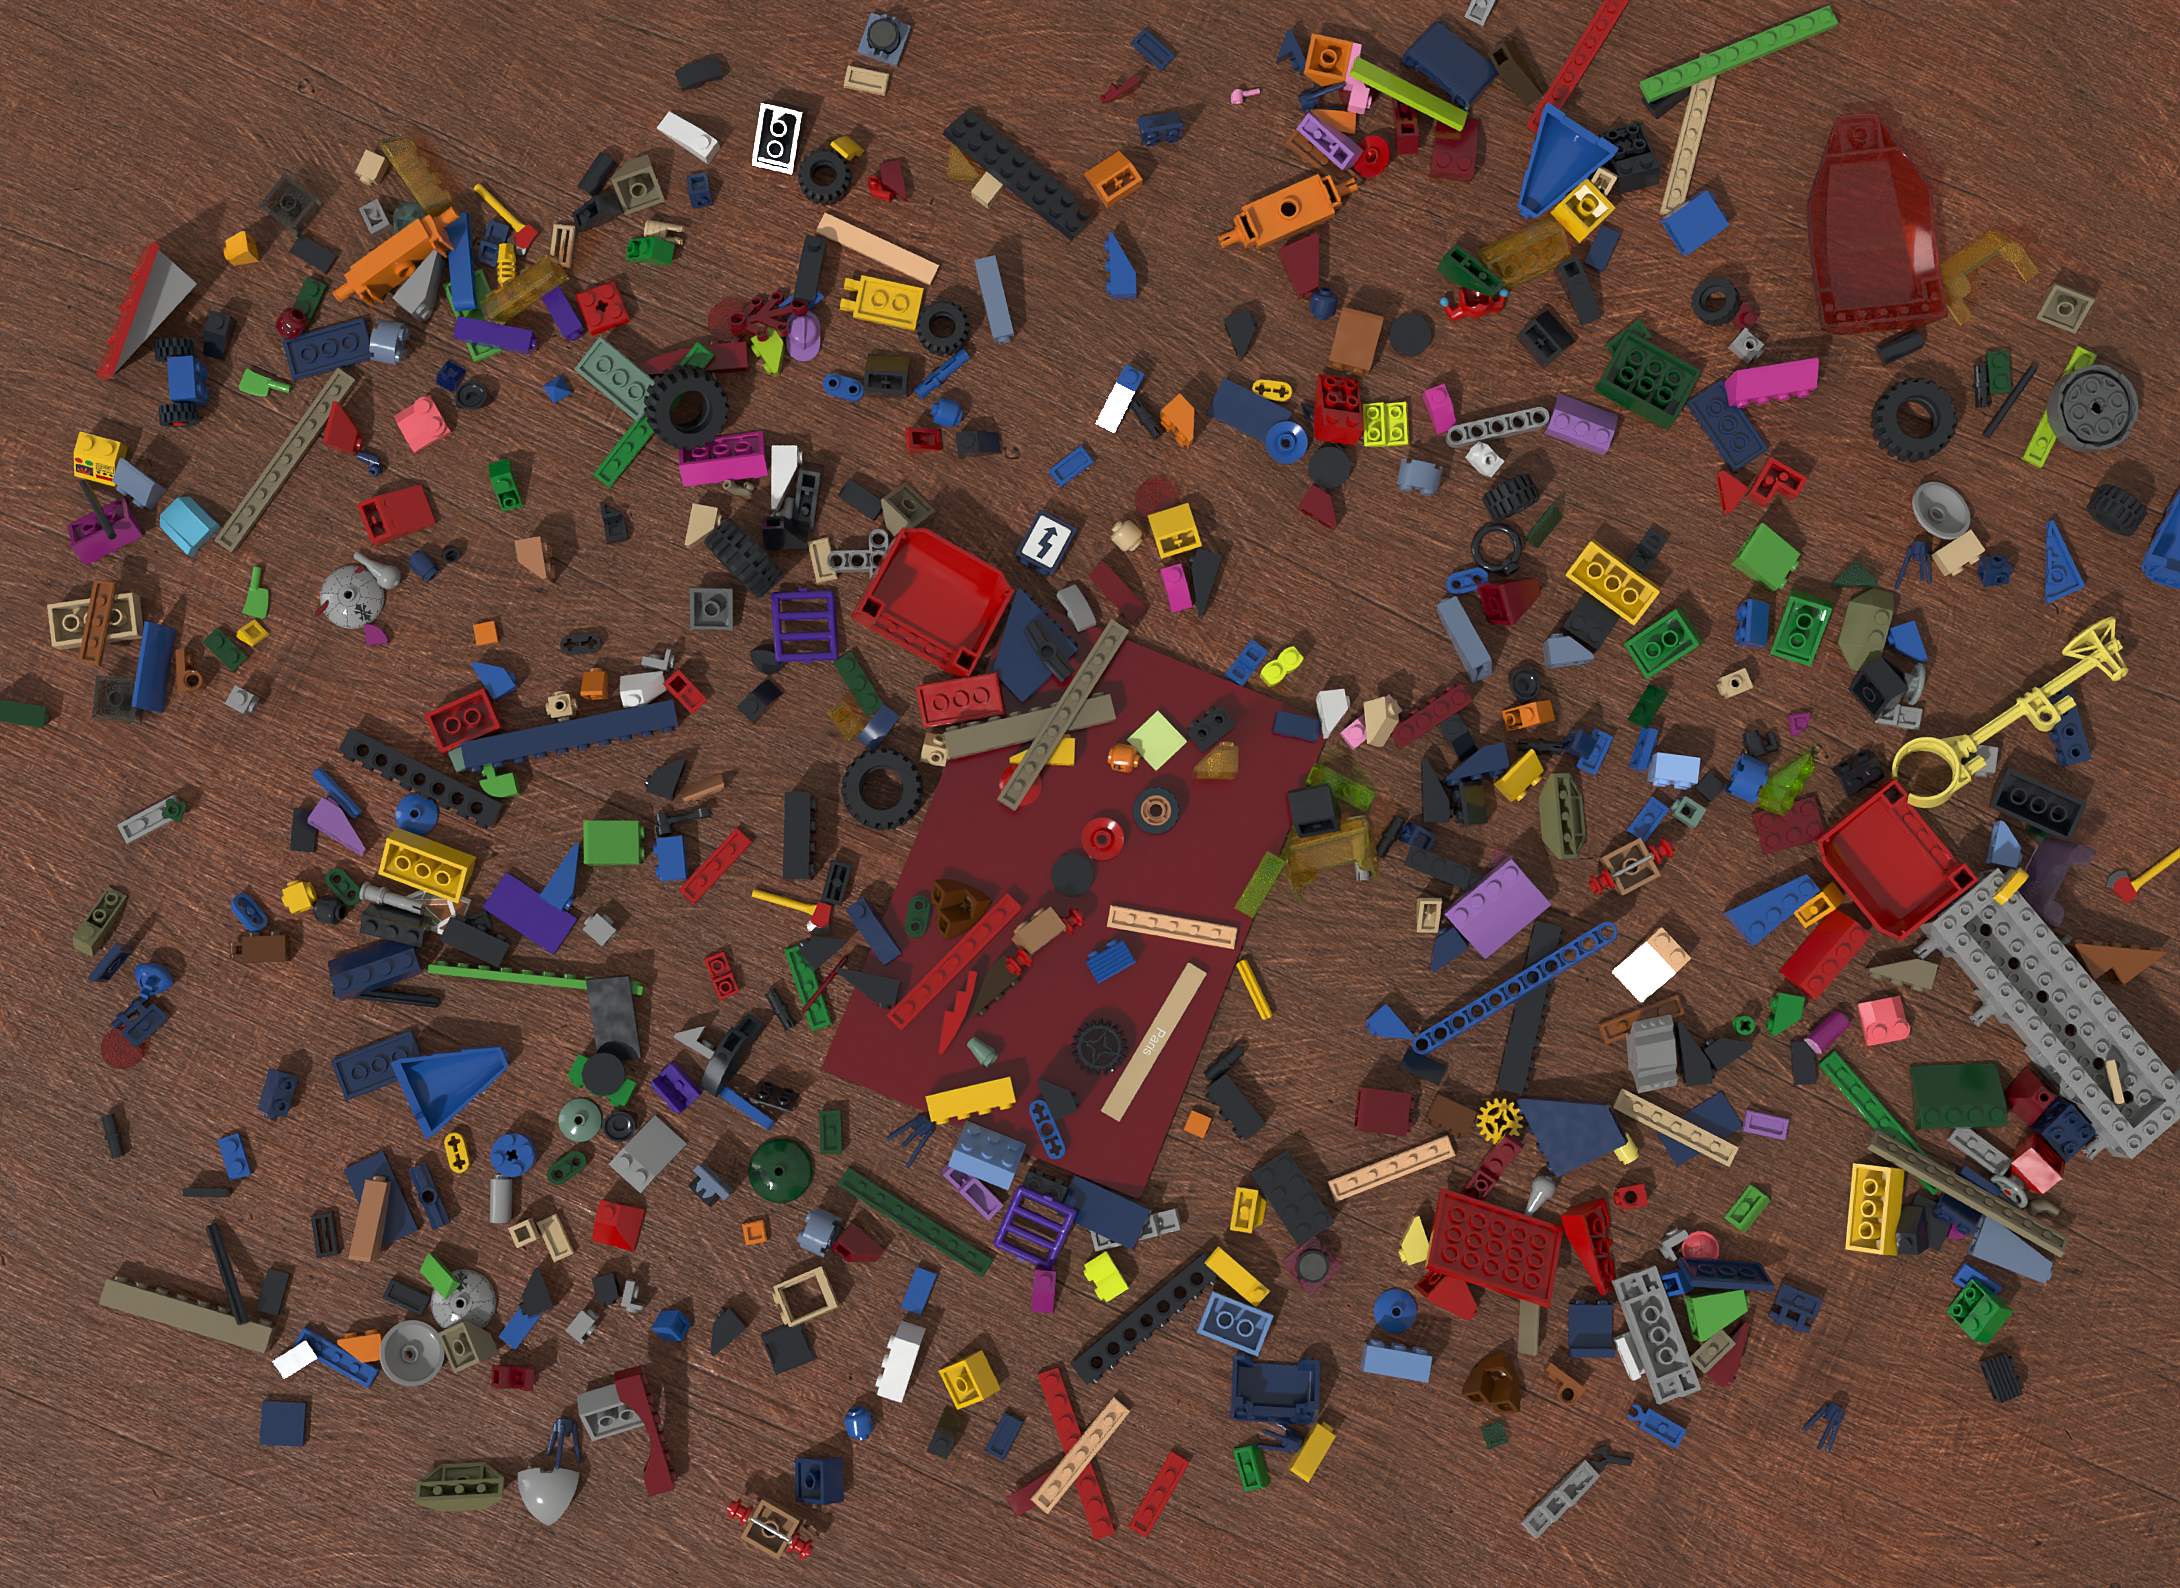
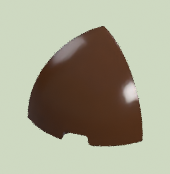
M947 879L933 881L931 903L937 907L938 916L935 918V922L945 940L956 937L971 928L983 916L991 902V899L985 893L966 883Z
M1507 1353L1495 1354L1481 1362L1466 1379L1461 1395L1479 1407L1482 1404L1493 1406L1495 1412H1520L1519 1382L1513 1363Z

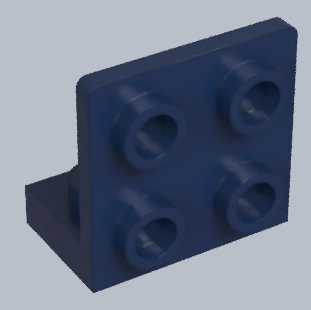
M1179 112L1137 118L1141 145L1155 146L1163 141L1175 143L1183 138L1184 125L1180 121Z
M2059 1097L2029 1127L2033 1133L2036 1132L2040 1137L2044 1138L2065 1162H2068L2096 1134L2093 1127L2071 1103Z

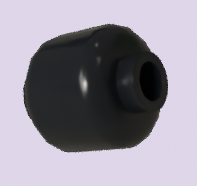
M322 896L314 903L312 911L319 923L337 925L345 919L347 908L338 897Z

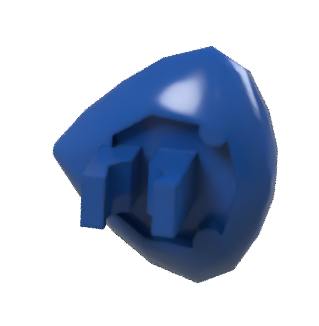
M145 962L135 967V978L141 990L139 996L148 999L149 995L164 992L174 985L172 975L161 964Z

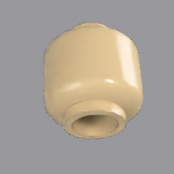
M1131 520L1123 523L1118 521L1111 529L1113 531L1111 539L1122 551L1130 550L1132 552L1143 541L1141 539L1142 531Z

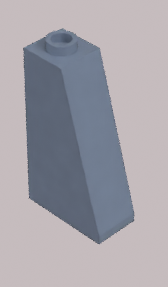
M993 255L974 260L993 341L999 344L1008 343L1011 341V338H1014V332L996 257Z
M1456 596L1453 598L1448 597L1440 601L1437 605V613L1471 682L1474 684L1492 675V659Z
M1984 1214L1981 1215L1976 1226L1979 1230L1973 1234L1966 1254L2045 1284L2051 1278L2053 1273L2051 1268L2052 1262L2002 1224Z

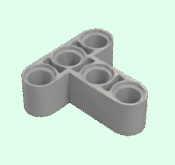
M882 529L872 531L869 536V550L832 551L827 556L828 568L836 573L870 572L871 579L877 568L873 563L874 558L877 556L883 557L888 548L887 533ZM881 535L885 541L881 545H876L873 542V538ZM858 556L863 558L864 563L861 566H854L852 559ZM839 557L843 562L840 566L834 567L830 563L831 559Z

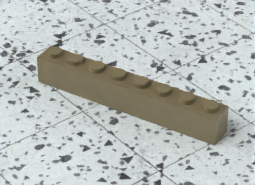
M1104 692L1092 694V698L1086 699L1066 732L1113 722L1116 716L1110 694L1104 695ZM1058 702L1050 704V708L1043 710L1042 706L1029 709L1030 713L1021 714V711L1008 714L1009 718L1001 719L1000 716L988 719V723L980 724L979 721L968 723L966 728L959 729V726L947 728V732L943 733L942 737L948 760L1035 740Z
M120 1275L106 1279L99 1301L100 1305L257 1352H270L278 1326L271 1325L272 1321L259 1318L258 1321L251 1319L252 1315L248 1314L249 1322L239 1326L236 1324L234 1314L230 1312V1308L218 1306V1308L211 1307L210 1302L204 1300L194 1302L189 1300L190 1297L177 1293L174 1296L168 1294L169 1290L156 1287V1290L148 1288L147 1283L136 1281L134 1284L128 1282V1278Z

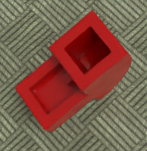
M679 669L663 683L691 714L707 701L704 695Z

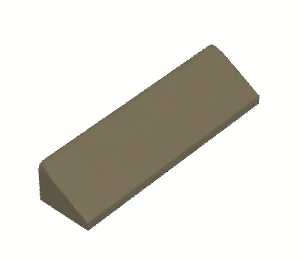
M1520 1299L1518 1352L1537 1356L1540 1305Z

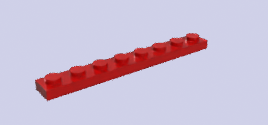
M1604 0L1526 124L1527 128L1535 133L1538 132L1542 111L1547 103H1550L1559 110L1562 109L1629 0Z
M1006 893L886 1016L902 1031L999 933L1022 907Z
M1056 1367L1039 1373L1038 1378L1066 1455L1082 1434L1059 1368ZM1090 1461L1076 1478L1075 1485L1094 1540H1098L1115 1534V1530Z

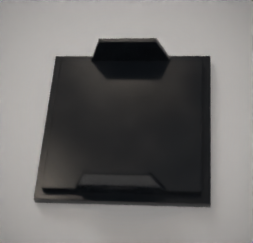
M803 1323L794 1327H789L786 1324L761 1334L776 1375L816 1360Z

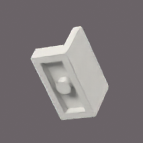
M1629 1331L1612 1338L1629 1378L1633 1381L1641 1378V1374L1645 1373L1631 1332Z

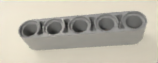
M1536 407L1456 425L1449 429L1445 441L1449 447L1459 448L1476 444L1478 441L1486 442L1539 430L1548 422L1549 413L1545 408ZM1540 414L1543 417V422H1535L1533 415ZM1513 419H1520L1523 427H1515ZM1492 424H1500L1502 431L1495 432L1492 429ZM1479 428L1482 436L1475 437L1471 429ZM1451 433H1459L1461 440L1453 441Z

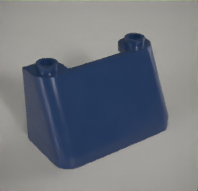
M1434 21L1405 51L1401 60V64L1407 69L1415 66L1417 73L1421 71L1450 94L1453 102L1457 99V102L1460 104L1458 108L1466 112L1471 110L1499 74L1491 60L1487 61L1449 31V27L1442 21Z
M1245 1353L1233 1355L1230 1418L1237 1421L1314 1424L1319 1412L1320 1360L1305 1357L1297 1365L1254 1363V1359Z

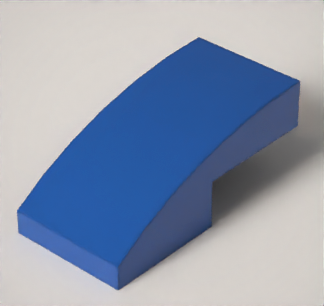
M1251 639L1224 676L1243 687L1269 651Z

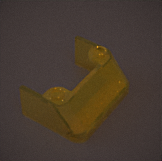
M1998 231L1987 232L1934 267L1929 273L1930 283L1960 326L1973 317L1962 301V298L1967 296L1971 290V284L1966 275L2000 254L2005 262L2014 264L2026 283L2040 273L2022 246Z
M1364 817L1341 821V831L1299 838L1298 834L1295 833L1286 840V876L1297 903L1302 902L1301 887L1312 885L1317 879L1318 871L1357 862L1359 869L1371 871L1375 882H1380L1379 859L1370 825Z

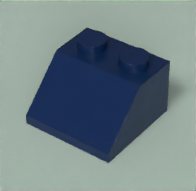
M831 1456L796 1457V1502L820 1505L844 1502L843 1458Z

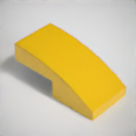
M848 136L840 137L830 144L849 161L855 155L860 157L865 151Z

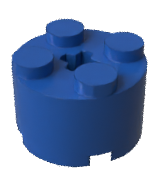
M1742 753V756L1738 757L1731 770L1730 780L1732 782L1727 781L1725 792L1747 802L1755 803L1759 796L1758 789L1760 785L1764 787L1769 775L1767 772L1770 765Z
M523 1133L505 1134L493 1144L490 1162L496 1171L504 1176H521L531 1171L538 1159L537 1148L534 1141ZM516 1150L518 1158L512 1159L510 1153Z

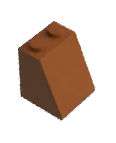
M1342 307L1327 365H1331L1332 369L1343 371L1344 369L1351 370L1352 374L1358 376L1368 375L1384 317Z

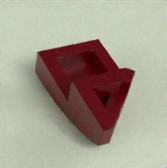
M1133 75L1119 88L1114 83H1111L1110 89L1099 99L1103 104L1119 100L1140 87V80L1136 75Z
M900 160L880 163L879 167L883 186L886 187V190L901 197L902 201H907Z

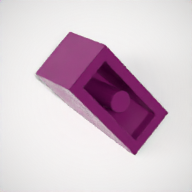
M1035 1268L1031 1312L1053 1313L1056 1270Z

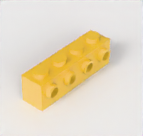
M1011 1077L925 1096L931 1122L936 1121L937 1125L950 1122L949 1118L957 1116L958 1120L971 1117L970 1113L976 1111L979 1112V1115L992 1112L991 1108L997 1106L1000 1107V1110L1012 1108V1103L1016 1102Z

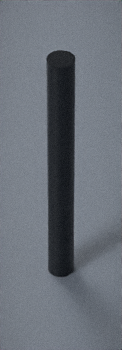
M2029 366L1982 433L1985 438L1989 439L2036 373L2037 369L2035 367Z
M85 479L81 480L80 486L106 535L110 540L115 539L117 535L89 482Z

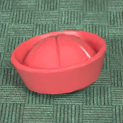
M1696 1231L1684 1240L1682 1255L1683 1257L1717 1259L1719 1256V1245L1713 1235L1704 1231Z

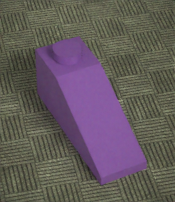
M1310 112L1297 127V130L1341 170L1353 167L1364 152L1348 136Z
M322 797L308 817V823L363 857L366 849L343 811L338 807L339 804L333 799L328 798L326 800Z

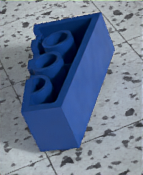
M1804 874L1723 912V914L1749 946H1752L1761 941L1821 890L1807 874Z

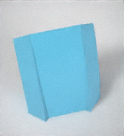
M190 496L177 497L160 515V527L190 557H193L205 542L222 528Z

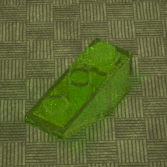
M1810 754L1804 755L1767 780L1758 796L1761 809L1784 816L1787 810L1792 808L1795 797L1803 790L1808 776L1810 777L1814 772V764Z
M1314 764L1306 781L1311 786L1329 783L1336 799L1366 813L1376 795L1371 790L1323 765Z
M1267 851L1234 908L1253 919L1286 861Z

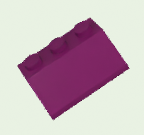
M125 496L102 507L117 535L115 539L110 540L95 512L68 525L71 547L84 565L97 562L101 557L114 553L120 547L128 543H134L142 537L140 524Z

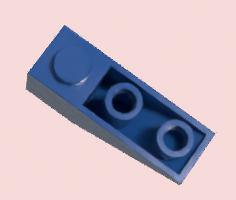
M1109 232V239H1105V252H1109L1110 258L1106 260V272H1110V280H1106L1107 293H1111V299H1136V272L1114 234Z

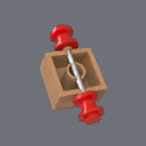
M1638 838L1599 858L1604 869L1601 870L1602 875L1598 877L1594 875L1589 876L1590 881L1587 883L1593 894L1601 895L1603 894L1602 889L1608 886L1611 889L1614 888L1618 896H1623L1656 879L1661 875L1653 860L1659 865L1662 863L1661 858L1665 856L1669 858L1674 857L1675 847L1673 843L1662 838L1660 839V845L1656 847L1652 844L1649 845L1648 852L1642 839Z
M1050 906L1047 910L1041 908L1030 918V923L1026 920L1013 931L1015 935L1012 938V941L1019 948L1017 949L1018 955L1014 958L1010 956L1006 958L1007 963L1005 965L1009 972L1021 975L1022 967L1025 965L1031 967L1033 965L1031 956L1057 937L1062 931L1072 935L1075 926H1084V914L1079 909L1070 908V915L1066 918L1059 917Z
M766 1496L763 1497L754 1514H751L754 1507L752 1505L748 1508L741 1505V1499H738L737 1502L734 1500L731 1502L726 1511L729 1513L728 1518L736 1517L740 1519L741 1526H744L747 1519L749 1522L741 1539L776 1559L780 1558L786 1545L790 1543L791 1545L787 1550L788 1553L793 1550L799 1553V1559L801 1560L803 1557L808 1558L814 1548L811 1545L813 1540L809 1539L805 1542L800 1539L799 1532H797L794 1539L792 1536L802 1518L801 1516Z

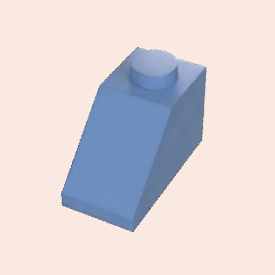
M2004 821L1994 822L1986 864L2015 869L2022 861L2021 846Z

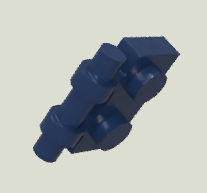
M141 996L137 1000L134 999L123 1013L117 1014L115 1016L116 1019L110 1024L115 1030L121 1025L125 1026L126 1028L121 1032V1035L136 1049L169 1020V1017L154 1003L146 1009L143 1005L149 1000ZM139 1012L140 1015L131 1022L129 1018L134 1013Z
M1780 1283L1773 1303L1781 1306L1780 1310L1777 1312L1770 1309L1768 1317L1774 1319L1780 1325L1784 1323L1793 1327V1330L1797 1332L1809 1333L1811 1325L1806 1324L1805 1320L1807 1317L1813 1320L1816 1319L1823 1300ZM1788 1310L1799 1313L1797 1319L1787 1316Z

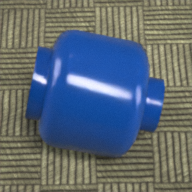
M944 397L940 398L938 403L934 402L930 414L933 415L934 423L948 428L958 425L963 413V409H960L958 402Z
M864 1406L849 1409L847 1411L848 1414L844 1417L847 1434L857 1440L869 1438V1434L875 1428L870 1410L864 1409Z

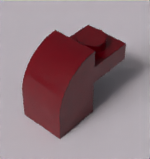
M515 1364L492 1365L491 1387L533 1391V1385L536 1382L533 1366Z

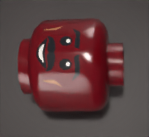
M286 308L278 317L276 328L281 336L288 339H297L307 327L308 321L302 310Z

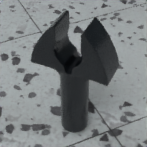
M1600 1446L1591 1450L1592 1453H1600L1605 1457L1600 1461L1589 1459L1592 1464L1603 1471L1608 1463L1631 1466L1632 1464L1630 1457L1610 1455L1607 1452V1446Z

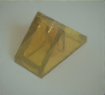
M954 144L950 145L947 179L949 181L977 184L980 180V175Z
M841 700L826 712L847 741L864 729V726L844 700Z

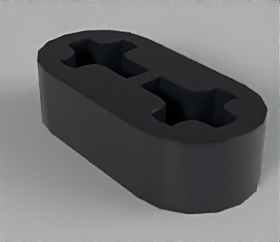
M594 633L568 635L561 640L560 647L567 655L591 654L601 649L602 641ZM590 638L597 641V644L592 649L589 645H583L585 642H590ZM569 640L575 644L579 643V646H574L572 651L565 647V645L569 644Z

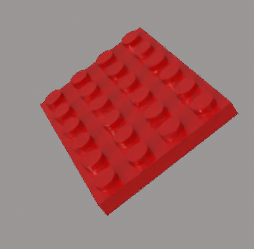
M1442 1188L1438 1195L1425 1269L1548 1308L1552 1300L1564 1227Z

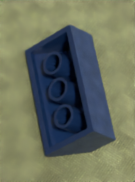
M387 940L328 961L330 979L335 995L340 1001L424 973L416 947L392 940Z

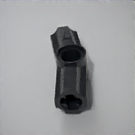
M1039 620L1023 628L1039 659L1061 683L1075 672V669L1056 649ZM1045 647L1053 650V655L1049 658L1041 655V650Z

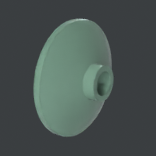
M574 1099L568 1102L559 1114L560 1130L568 1139L576 1142H583L593 1138L600 1130L602 1124L599 1108L587 1099ZM577 1116L583 1119L580 1125L575 1122Z

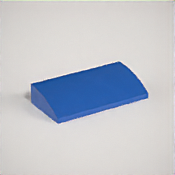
M145 621L132 701L133 707L145 711L163 713L176 629Z

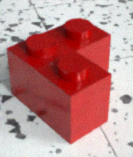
M1770 457L1765 461L1745 498L1762 508L1770 502L1775 491L1793 500L1798 496L1808 478Z

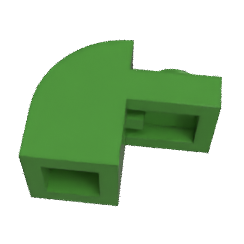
M492 765L483 767L482 773L484 777L487 776V779L479 782L485 792L503 799L521 795L515 773L512 772L499 776L497 768H492Z

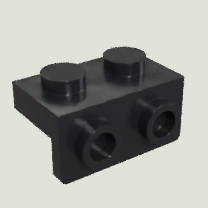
M1869 749L1858 752L1855 756L1840 762L1831 769L1833 774L1838 777L1843 792L1847 797L1885 777L1878 756Z

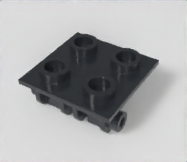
M759 1081L749 1100L791 1113V1111L795 1110L796 1101L800 1093H796L790 1088L774 1086L773 1083L768 1081Z

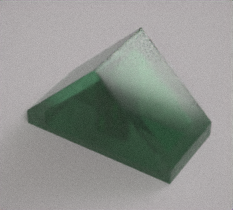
M1858 560L1852 562L1830 583V587L1872 589L1878 586V581Z

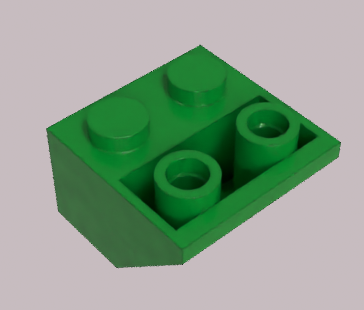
M1971 1279L1946 1312L1974 1341L1988 1344L2014 1311L2000 1296L1976 1280Z

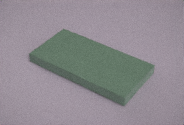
M600 336L574 370L635 421L640 423L645 417L644 408L647 407L644 404V397L649 396L646 390L649 385L653 386L655 382L649 375Z

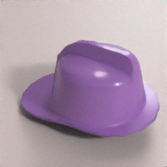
M810 311L803 316L793 313L787 321L790 333L786 336L787 350L794 359L803 362L809 361L819 352L820 323L816 315Z

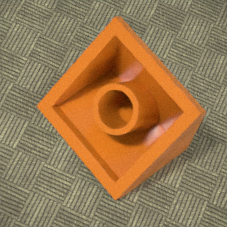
M1312 33L1304 74L1322 87L1344 83L1353 42Z

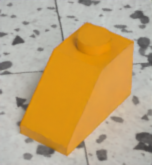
M241 231L225 240L224 255L226 260L232 265L237 266L259 262L256 241L246 231Z
M1833 881L1820 889L1821 891L1794 912V915L1805 928L1835 910L1846 899Z

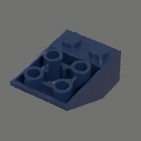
M1501 742L1483 746L1442 780V784L1448 783L1449 787L1463 782V779H1469V782L1481 780L1487 774L1490 775V778L1503 775L1505 770L1510 767L1505 743Z

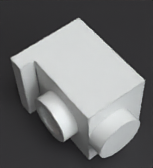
M1479 441L1470 449V452L1465 457L1479 473L1488 477H1492L1504 462L1487 444Z

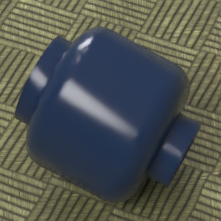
M1321 287L1320 290L1312 293L1309 310L1314 318L1328 320L1336 314L1337 294L1332 292V289L1329 287Z

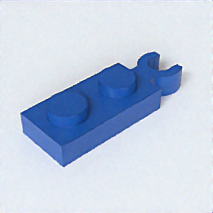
M1632 1403L1631 1406L1637 1409V1414L1631 1416L1627 1413L1626 1417L1632 1421L1639 1420L1640 1422L1637 1427L1677 1449L1687 1430L1648 1407L1644 1413L1639 1405Z

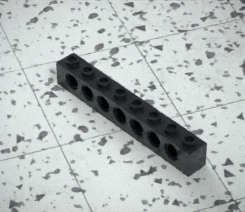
M349 728L339 748V751L344 753L343 758L353 763L355 760L363 763L361 767L371 772L376 769L382 772L381 777L391 782L393 779L401 782L399 786L409 791L414 788L420 791L419 796L429 801L431 797L438 800L437 805L449 810L452 807L458 810L456 815L468 820L469 816L476 819L475 824L486 830L488 826L495 828L506 805L353 728ZM368 746L369 753L362 757L360 755L361 748ZM386 755L388 758L387 764L380 766V757ZM401 765H406V774L400 776L398 768ZM424 774L426 782L419 786L417 778L419 775ZM439 784L445 786V791L441 795L436 793V787ZM462 793L464 801L457 805L455 803V796ZM477 803L483 805V810L480 814H475L473 810Z
M1204 1252L1070 1362V1365L1086 1385L1090 1382L1095 1384L1103 1377L1101 1373L1107 1368L1112 1370L1120 1363L1118 1359L1123 1354L1126 1357L1136 1349L1135 1344L1140 1340L1143 1343L1153 1335L1151 1332L1157 1326L1159 1329L1170 1321L1168 1317L1171 1314H1179L1186 1308L1185 1303L1189 1299L1194 1301L1203 1293L1201 1289L1207 1284L1211 1287L1219 1280L1218 1275L1205 1264L1208 1257ZM1195 1272L1203 1275V1279L1199 1284L1191 1282V1275ZM1178 1286L1186 1289V1294L1182 1298L1174 1295V1290ZM1161 1300H1166L1170 1304L1169 1309L1165 1312L1159 1311L1157 1308V1304ZM1144 1314H1149L1153 1317V1322L1150 1325L1146 1326L1141 1323L1140 1319ZM1127 1328H1133L1136 1331V1336L1133 1339L1125 1338L1124 1331ZM1111 1342L1118 1343L1120 1346L1119 1351L1110 1353L1107 1350L1108 1344ZM1100 1356L1103 1359L1102 1365L1100 1367L1092 1366L1090 1363L1092 1357Z

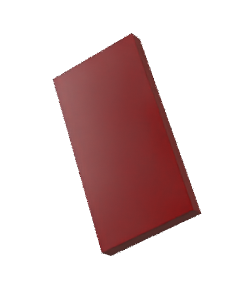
M998 672L915 686L923 728L1006 714Z

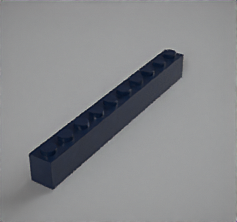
M673 700L462 742L460 746L465 769L475 773L483 771V767L492 765V768L504 767L505 762L513 761L514 764L526 762V758L535 757V760L547 758L549 753L556 752V755H563L569 753V749L577 748L578 751L590 749V745L599 744V747L611 745L613 740L620 739V742L633 740L632 736L641 735V738L654 736L653 732L662 731V734L674 732L675 728L678 727L674 702Z

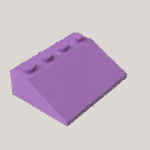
M1508 856L1444 910V913L1461 934L1486 959L1551 906V903L1511 856Z

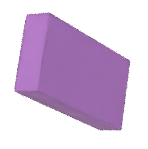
M1746 1110L1742 1131L1785 1140L1790 1119Z

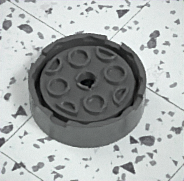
M2090 365L2073 370L2056 382L2049 394L2047 418L2054 435L2065 446L2078 452H2097L2120 444L2130 435L2134 422L2138 418V399L2132 384L2122 373L2119 374L2109 366ZM2094 402L2100 405V412L2098 414L2091 410Z

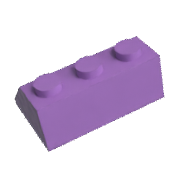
M1558 394L1544 433L1604 455L1608 451L1613 438L1618 415Z

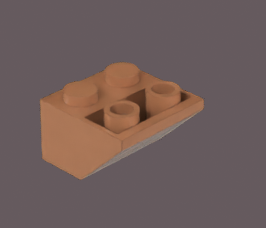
M540 536L514 540L518 562L549 585L554 584L553 578H556L554 565L551 566L550 557H553L551 545H548L547 541Z

